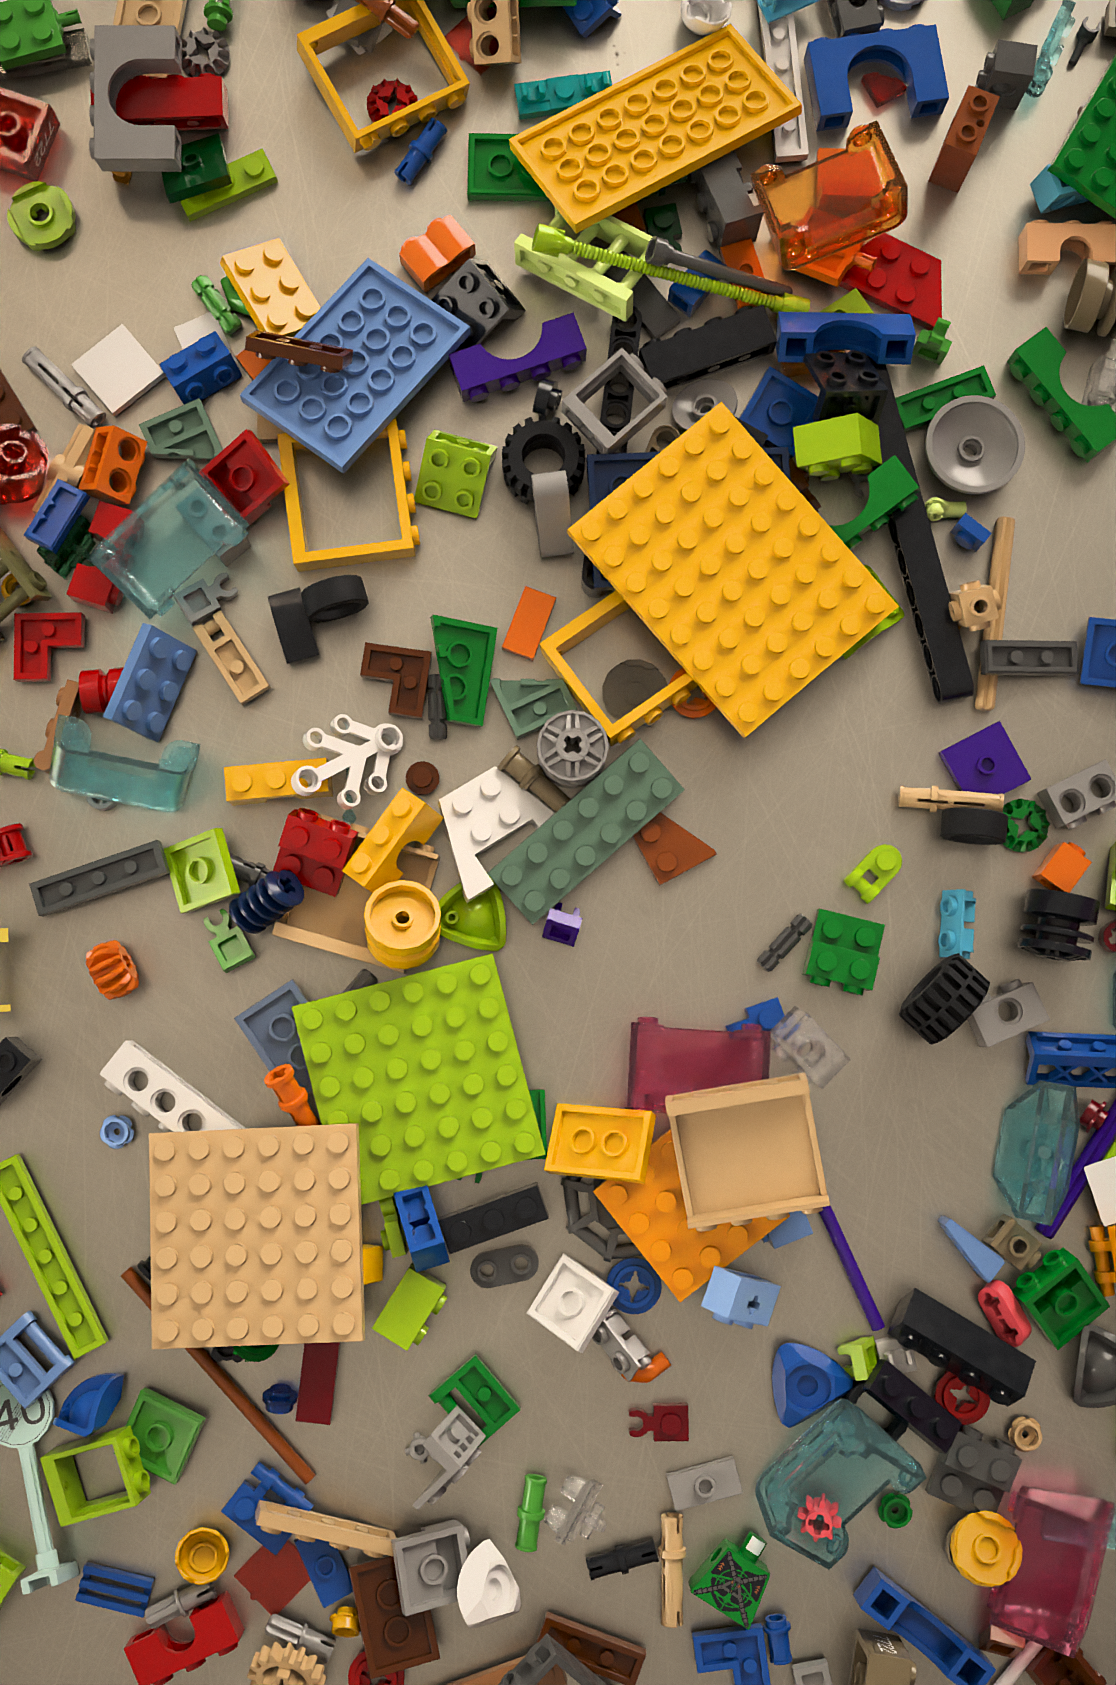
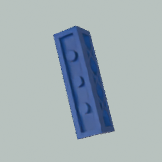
M1028 1031L1026 1044L1030 1061L1025 1076L1027 1085L1116 1088V1076H1106L1104 1074L1112 1068H1116V1035ZM1039 1065H1054L1056 1069L1049 1073H1037ZM1079 1066L1091 1069L1082 1075H1073L1071 1073L1072 1070Z

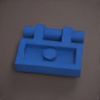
M258 1462L251 1471V1474L261 1481L259 1485L255 1488L244 1480L221 1512L276 1556L293 1533L282 1531L281 1534L276 1535L261 1530V1526L256 1525L255 1511L259 1499L272 1502L265 1496L266 1492L271 1489L285 1501L283 1504L285 1506L310 1511L314 1505L303 1497L305 1493L298 1487L293 1489L279 1478L280 1473L273 1467L269 1470L261 1462Z

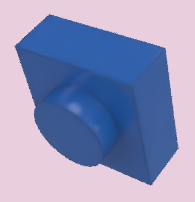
M967 513L961 517L950 531L955 536L954 538L959 545L966 549H972L975 552L992 534Z

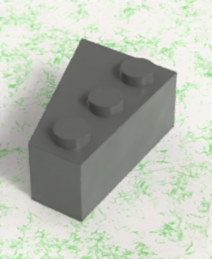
M734 150L687 175L690 183L695 182L698 191L696 193V201L699 211L701 213L705 212L708 223H706L708 237L711 242H716L718 250H720V247L750 238L752 242H755L764 213L761 205L754 206L748 195L753 193V188L750 182H743L740 174L742 165Z

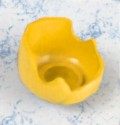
M200 1527L190 1530L179 1541L175 1551V1565L181 1576L189 1583L196 1585H205L216 1581L227 1568L230 1556L227 1541L215 1529Z

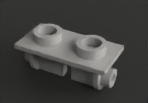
M610 1308L592 1339L596 1344L602 1346L611 1358L613 1367L630 1382L639 1368L643 1370L652 1363L649 1358L650 1352L636 1335H633L626 1341L622 1336L630 1331V1327L616 1309L612 1310Z

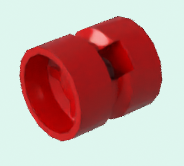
M124 667L109 669L107 675L101 669L82 670L80 672L79 696L84 713H105Z

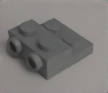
M964 1425L962 1429H959L947 1454H939L925 1491L970 1513L980 1511L996 1513L1004 1492L1009 1493L1022 1459L1015 1454L1016 1448L999 1439H996L993 1444L982 1439L984 1434L979 1430Z

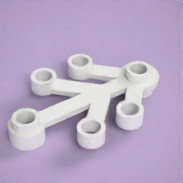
M340 714L331 721V732L337 737H344L349 733L368 742L358 746L326 735L319 728H311L304 734L302 739L304 746L308 750L316 751L319 748H323L341 756L318 768L302 766L292 775L291 785L297 794L309 796L320 788L322 781L349 768L345 788L338 794L337 802L341 808L350 810L360 802L359 788L366 758L376 754L373 774L366 778L364 788L370 795H379L386 789L387 780L385 777L390 756H394L401 750L403 735L395 725L384 723L376 728H372L352 721L345 714ZM337 721L343 722L346 730H341L337 725ZM310 735H315L319 743H313L310 740ZM381 737L388 739L389 746L382 741ZM300 778H303L308 782V788H305L300 784ZM372 779L378 781L379 789L372 785ZM345 793L352 796L353 803L345 800Z

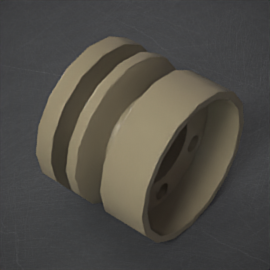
M1088 258L1083 259L1075 274L1067 298L1063 320L1064 328L1088 333L1097 319L1098 336L1106 337L1109 333L1111 339H1116V270L1109 280L1108 263Z

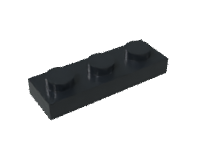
M879 1359L862 1389L935 1451L947 1454L962 1423L889 1361Z

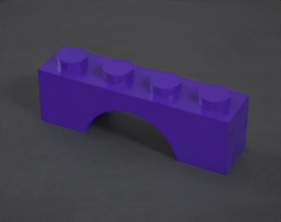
M573 312L543 322L539 342L531 352L520 358H498L478 344L449 354V362L462 401L471 400V402H478L487 398L489 393L501 389L504 392L511 391L519 387L520 383L531 379L533 381L546 379L551 375V372L563 368L565 371L573 370L586 361L587 348Z

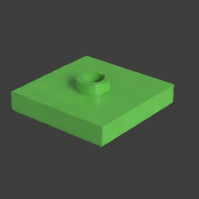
M144 1387L138 1395L126 1426H131L133 1435L139 1441V1455L143 1468L174 1485L178 1483L206 1417Z

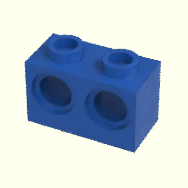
M428 1185L393 1193L416 1273L449 1263V1256Z

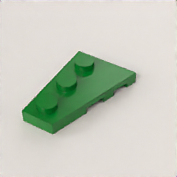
M432 615L430 619L447 721L481 727L484 721L498 628Z

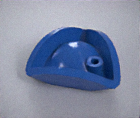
M798 1343L783 1344L776 1352L772 1369L773 1396L781 1423L791 1428L816 1415L846 1395L853 1388V1379L837 1362L822 1352Z
M104 1373L88 1378L80 1383L68 1395L62 1405L59 1417H55L52 1424L86 1438L106 1425L121 1399L125 1374Z

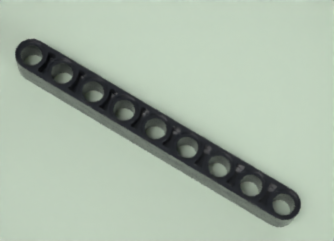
M633 305V313L628 318V321L635 325L630 329L622 328L619 323L623 320L615 316L612 317L608 359L621 348L629 355L633 353L638 357L642 314L636 306ZM621 372L617 373L604 385L600 422L613 436L623 429L631 419L634 386ZM615 383H622L627 387V390L616 392L611 386ZM612 414H617L624 421L620 424H612L607 418ZM628 441L619 448L620 453H627ZM584 554L581 578L582 589L589 597L600 598L606 595L609 590L594 591L593 585L587 580L593 574L592 562Z

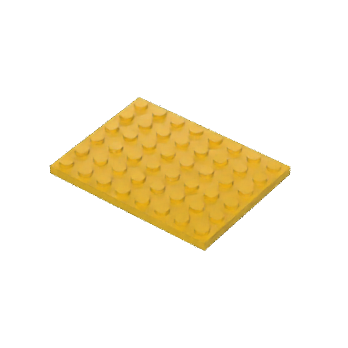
M722 402L567 529V534L743 738L747 737L899 607Z

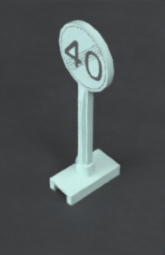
M1 1382L0 1444L9 1448H17L19 1451L38 1553L35 1555L38 1571L20 1580L22 1592L25 1595L51 1584V1587L59 1585L80 1575L77 1560L59 1563L57 1548H53L34 1447L35 1443L40 1441L49 1431L55 1416V1402L50 1389L30 1408L24 1409Z

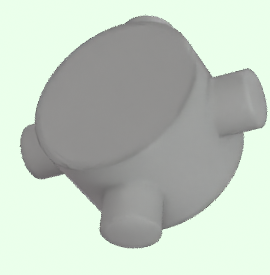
M416 1432L413 1434L414 1439L411 1441L410 1447L405 1449L406 1456L411 1455L413 1459L420 1460V1463L424 1464L427 1462L429 1452L422 1443L427 1438L420 1436V1433Z

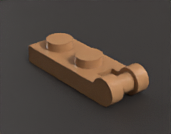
M67 679L65 687H61L57 694L56 705L58 709L55 718H51L47 724L45 736L48 739L45 748L34 757L35 766L50 775H56L61 772L83 709L79 696V682Z

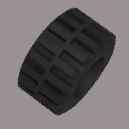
M539 415V421L533 422L532 417L525 419V426L522 427L518 423L513 427V435L508 433L505 439V446L502 448L504 480L507 486L510 485L511 493L515 497L520 495L521 502L527 505L529 501L534 502L531 475L534 473L526 468L524 460L534 450L544 448L559 454L563 460V465L558 471H566L569 494L571 493L574 496L578 491V484L582 483L585 470L584 444H581V437L578 432L572 433V425L568 422L563 426L560 425V418L553 416L552 421H546V415Z
M959 953L951 955L936 965L911 991L901 1006L899 1016L929 1044L938 1043L957 1030L977 1009L988 992L990 982Z

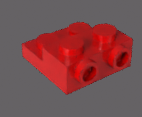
M247 429L199 471V474L205 481L204 487L207 492L219 500L224 507L223 511L238 526L249 527L272 506L269 502L290 484L255 434Z
M294 809L287 816L278 844L280 849L273 871L280 872L284 869L292 871L303 886L336 897L339 894L345 873L341 870H343L351 858L359 832L350 829L351 826L346 822L340 820H331L330 822L319 818V814L311 809Z

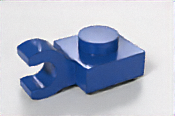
M778 997L744 1008L747 1019L725 1026L730 1039L752 1032L755 1041L789 1030Z

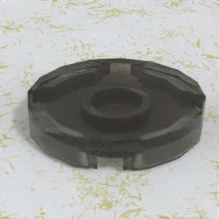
M641 659L626 660L616 665L606 675L602 686V701L607 712L618 721L668 686L665 677H663L654 664Z

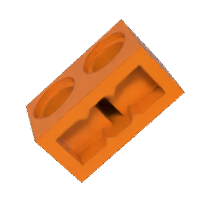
M115 425L96 427L78 489L106 503L113 505L130 504L136 492V480L139 469L145 461L147 441ZM119 446L122 450L121 456L119 455ZM110 477H111V479H112V481H113V486H112V488H111L110 483H109Z

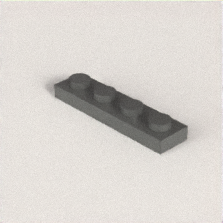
M155 840L29 883L38 916L44 917L170 874V869L161 841Z

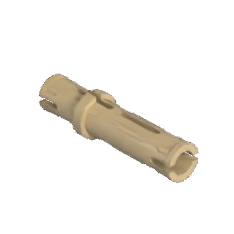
M931 786V789L900 787L899 807L929 809V812L935 813L937 809L945 810L947 808L962 807L988 809L1003 813L1004 793L992 794L939 790L938 786Z
M667 1512V1517L665 1513L661 1514L662 1538L661 1545L658 1547V1556L661 1557L662 1563L661 1625L669 1628H676L677 1622L678 1626L683 1625L682 1565L683 1558L686 1556V1547L683 1546L682 1540L683 1515L675 1512Z

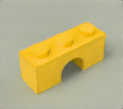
M327 758L224 767L226 801L233 806L267 803L269 799L296 797L300 800L333 797L332 776L322 781L320 788L309 796L297 794L291 785L292 775L302 766L318 768L329 761ZM300 778V784L303 787L308 788V782L305 779Z
M402 787L341 871L372 893L386 883L399 881L404 874L396 865L401 849L411 841H418L425 845L444 818L424 801Z

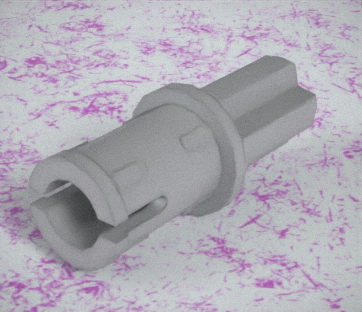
M213 1582L205 1585L194 1584L182 1591L176 1589L174 1590V1595L146 1608L145 1617L151 1629H155L180 1615L186 1617L189 1615L190 1610L216 1599L215 1587L211 1588L210 1586Z
M272 1614L265 1627L266 1635L286 1644L288 1642L292 1643L295 1648L294 1650L297 1651L304 1647L306 1648V1653L316 1655L317 1658L326 1663L334 1649L332 1646L334 1647L336 1639L308 1628V1623H304L302 1626L278 1614Z

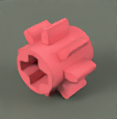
M825 1493L816 1498L807 1495V1508L798 1507L797 1517L803 1520L800 1528L801 1533L808 1531L813 1536L814 1542L826 1536L832 1540V1527L841 1528L842 1518L835 1515L839 1508L838 1502L831 1504L826 1499ZM817 1515H822V1520L816 1519Z

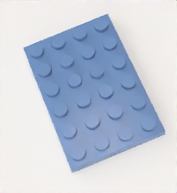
M367 258L294 336V338L351 349L353 350L352 363L345 369L340 370L339 373H329L320 370L319 365L308 363L307 366H295L289 364L288 359L276 357L242 391L240 398L244 404L344 474L447 361L449 354L454 353L471 334L470 326Z

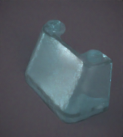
M188 458L93 549L89 560L149 619L156 613L161 617L175 604L171 599L175 591L222 546H227L231 543L235 547L249 534L246 530L249 522L205 473Z
M58 715L49 769V779L57 790L166 813L175 812L184 805L201 744L176 740L164 748L158 764L90 750L91 731L89 726L78 718Z
M841 1399L835 1402L761 1474L756 1483L755 1493L769 1536L830 1570L848 1551L849 1537L845 1525L890 1483L896 1491L908 1494L915 1490L927 1477L920 1463L859 1406L847 1399ZM825 1493L826 1499L831 1504L834 1502L839 1504L838 1512L835 1515L842 1518L841 1528L832 1527V1540L826 1536L814 1542L813 1536L808 1531L805 1533L800 1531L803 1520L797 1517L798 1507L807 1508V1495L816 1498ZM817 1515L816 1519L822 1520L823 1516Z

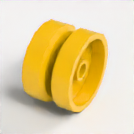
M405 880L389 882L375 890L366 902L364 924L368 949L376 960L390 968L409 969L418 967L431 959L439 947L441 936V911L438 900L432 892L417 882Z

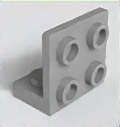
M458 1405L422 1443L432 1459L440 1463L444 1468L414 1502L413 1506L417 1510L427 1501L432 1506L446 1492V1488L451 1483L455 1484L469 1469L468 1466L482 1452L478 1446L485 1439L486 1435Z

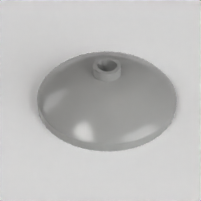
M964 396L944 405L931 420L925 435V455L932 472L946 486L965 494H985L1001 488L1017 473L1025 454V437L1017 417L1004 404L985 396ZM964 448L972 449L974 456H967Z

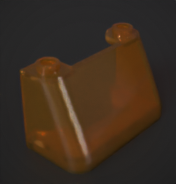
M877 120L867 125L862 124L855 127L846 140V150L785 175L781 166L766 164L757 171L750 173L751 183L758 203L764 211L763 217L783 269L787 271L799 269L891 231L901 225L907 218L908 185Z

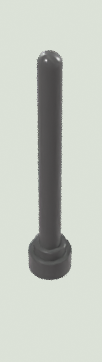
M657 236L651 238L646 249L645 261L648 264L661 267L662 265L672 263L773 296L782 297L784 292L793 294L790 286L674 250L673 245H670L668 240Z

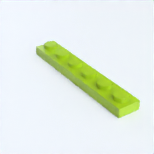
M16 1154L0 1162V1205L73 1358L76 1359L107 1343L109 1339L21 1155Z

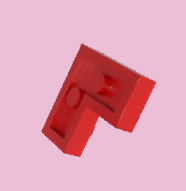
M82 612L14 613L13 679L17 682L51 681V649L85 648V615Z

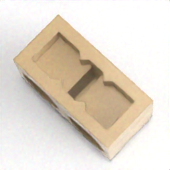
M470 0L467 5V15L469 22L472 23L473 38L470 39L469 50L471 57L474 59V65L520 64L521 44L518 0ZM494 2L497 7V13L490 20L487 15V9ZM493 38H496L499 48L497 53L492 56L489 44Z

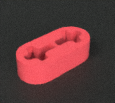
M992 1280L990 1283H987L978 1293V1301L999 1339L1013 1347L1022 1345L1032 1332L1027 1316L1007 1284L999 1280Z

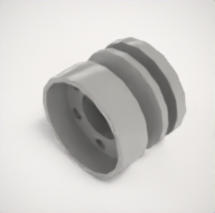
M569 710L559 712L548 719L540 730L537 741L538 762L544 775L560 787L569 789L585 787L604 769L609 748L606 731L597 719L586 712ZM567 741L571 744L576 741L580 743L578 754L574 751H571L569 754L566 753Z

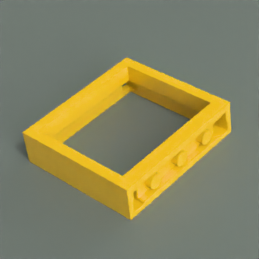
M396 0L395 5L404 12L408 11L410 16L419 23L418 30L449 86L360 130L354 124L316 55L380 25L381 23L378 22L379 18L359 4L297 34V52L354 153L362 149L365 151L372 150L381 143V140L391 135L398 137L404 134L411 125L419 121L426 123L431 117L435 118L439 111L447 107L449 109L459 107L467 98L470 82L424 0Z
M393 419L376 439L389 437L402 539L309 552L296 456L297 449H304L306 447L287 433L277 434L281 470L290 483L284 489L293 564L298 572L416 556L414 545H420L418 525L412 526L410 514L416 513L414 493L407 494L406 482L412 481L409 461L403 462L402 450L408 449L405 429L399 430L396 419Z
M616 590L539 643L542 655L559 678L564 680L568 690L582 709L600 722L606 731L608 744L611 747L617 742L621 744L626 739L628 741L632 739L636 734L635 730L644 723L647 725L655 723L663 716L664 709L671 704L675 706L682 704L691 696L690 691L698 686L686 672L614 724L609 721L562 658V655L631 608Z

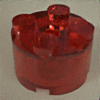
M16 424L0 425V505L23 503L40 496L45 484L48 464L47 446L37 433L31 430L30 434L20 430L21 426Z

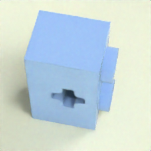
M714 1266L701 1306L714 1312L713 1319L728 1325H732L734 1322L749 1329H752L754 1324L768 1326L781 1286L754 1274Z

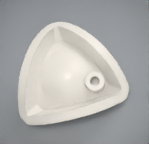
M490 1539L484 1540L471 1552L461 1569L458 1579V1603L469 1628H477L505 1619L519 1612L521 1606L519 1587L504 1557Z

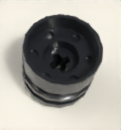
M1028 889L1023 912L1038 918V923L1021 925L1020 930L1022 932L1035 935V938H1019L1017 947L1029 951L1038 957L1064 962L1091 960L1092 951L1077 946V943L1092 944L1094 943V937L1079 931L1080 926L1097 925L1100 902L1090 897L1068 892Z

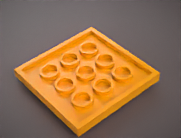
M671 1128L651 1143L645 1184L605 1180L593 1190V1193L679 1302H682L710 1280L714 1266L725 1268L790 1217L789 1213H787V1217L778 1220H768L766 1216L752 1218L751 1223L741 1226H733L731 1222L717 1224L716 1229L704 1232L697 1231L696 1228L688 1229L687 1214Z

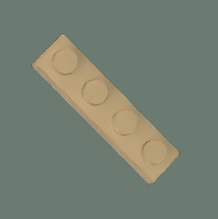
M260 1499L258 1501L255 1511L256 1525L261 1526V1530L267 1533L278 1535L284 1531L295 1534L297 1539L305 1542H315L316 1539L328 1541L330 1546L340 1550H349L350 1547L362 1549L366 1555L374 1558H383V1555L393 1556L391 1540L396 1539L393 1530Z

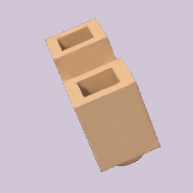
M1042 219L1026 223L1018 237L1019 274L1051 275L1060 262V251L1064 250L1075 252L1082 261L1088 258L1108 263L1109 276H1112L1116 270V224L1111 221L1081 224L1078 220H1069L1064 223H1049L1047 220Z

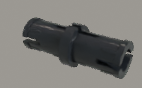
M653 1538L649 1541L624 1548L621 1544L615 1546L616 1550L592 1557H585L591 1581L617 1572H622V1575L629 1573L631 1568L659 1562Z

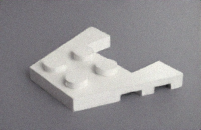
M495 766L439 799L438 802L440 814L444 818L442 821L448 842L451 845L455 860L454 864L457 875L460 877L465 901L467 903L491 889L494 885L476 858L477 855L529 823H532L534 828L537 829L555 813L528 791L522 790L519 784Z

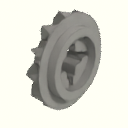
M205 27L197 32L190 30L189 36L186 39H181L182 68L191 77H198L203 73H211L218 76L227 68L230 60L229 46L226 39L221 37L217 30L212 32L208 31ZM199 45L208 50L209 62L201 54L198 55Z

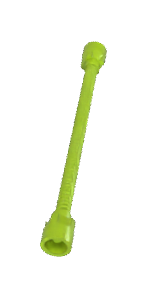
M538 223L534 233L532 251L558 258L560 253L568 255V253L571 254L572 252L576 256L580 255V257L584 256V258L597 260L598 262L601 261V263L605 262V264L609 263V265L625 267V269L641 272V274L645 273V275L665 279L666 281L669 280L670 282L701 289L702 291L713 292V294L737 299L738 301L741 300L742 302L745 301V303L749 302V304L757 306L764 305V308L777 313L776 318H778V312H809L810 299L786 292H784L782 297L777 295L771 296L714 279H708L707 277H700L699 275L676 270L675 268L672 269L663 265L658 267L648 264L642 259L639 260V258L635 259V257L631 258V256L615 254L614 251L611 252L610 250L607 251L606 249L603 250L602 248L590 245L586 246L585 243L582 245V242L578 244V241L574 242L572 238L564 236L565 230Z

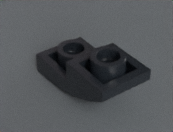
M300 587L268 596L272 616L287 664L319 655L314 633L302 601Z

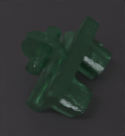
M79 515L56 554L39 546L37 553L45 560L43 563L64 579L73 568H76L77 563L82 564L84 561H87L94 565L97 559L90 552L97 543L93 541L94 537L88 532L91 523L85 517Z

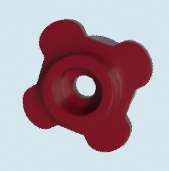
M1092 1099L1080 1117L1078 1123L1086 1127V1133H1089L1092 1127L1098 1131L1109 1113L1104 1111L1107 1104L1105 1101L1099 1104Z

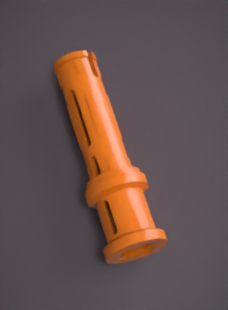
M280 1065L265 1076L264 1083L275 1092L279 1099V1108L289 1113L297 1126L321 1125L307 1102V1090L304 1087H300L293 1076L294 1069L292 1065Z

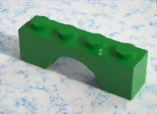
M1045 327L1016 348L1007 360L1012 375L1017 380H1022L1030 390L1032 400L1037 405L1042 406L1050 415L1052 425L1058 431H1062L1070 440L1072 450L1079 457H1083L1088 463L1116 442V413L1109 404L1100 406L1083 405L1073 400L1065 392L1060 381L1059 372L1061 362L1067 352L1049 329Z
M896 455L867 475L869 498L860 515L843 525H829L850 550L863 541L860 536L869 529L876 532L891 520L888 515L897 508L904 511L918 500L916 494L921 490Z

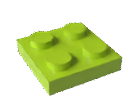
M222 828L210 829L163 849L181 914L193 912L240 893Z

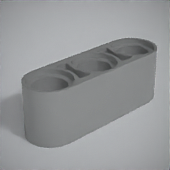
M566 471L531 475L541 558L574 553L573 540L567 534V529L572 526Z

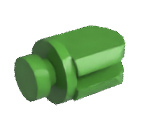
M209 0L205 4L203 12L207 18L209 28L217 31H224L226 29L227 23L231 22L233 18V11L230 8L231 0H222V3L218 2V0Z

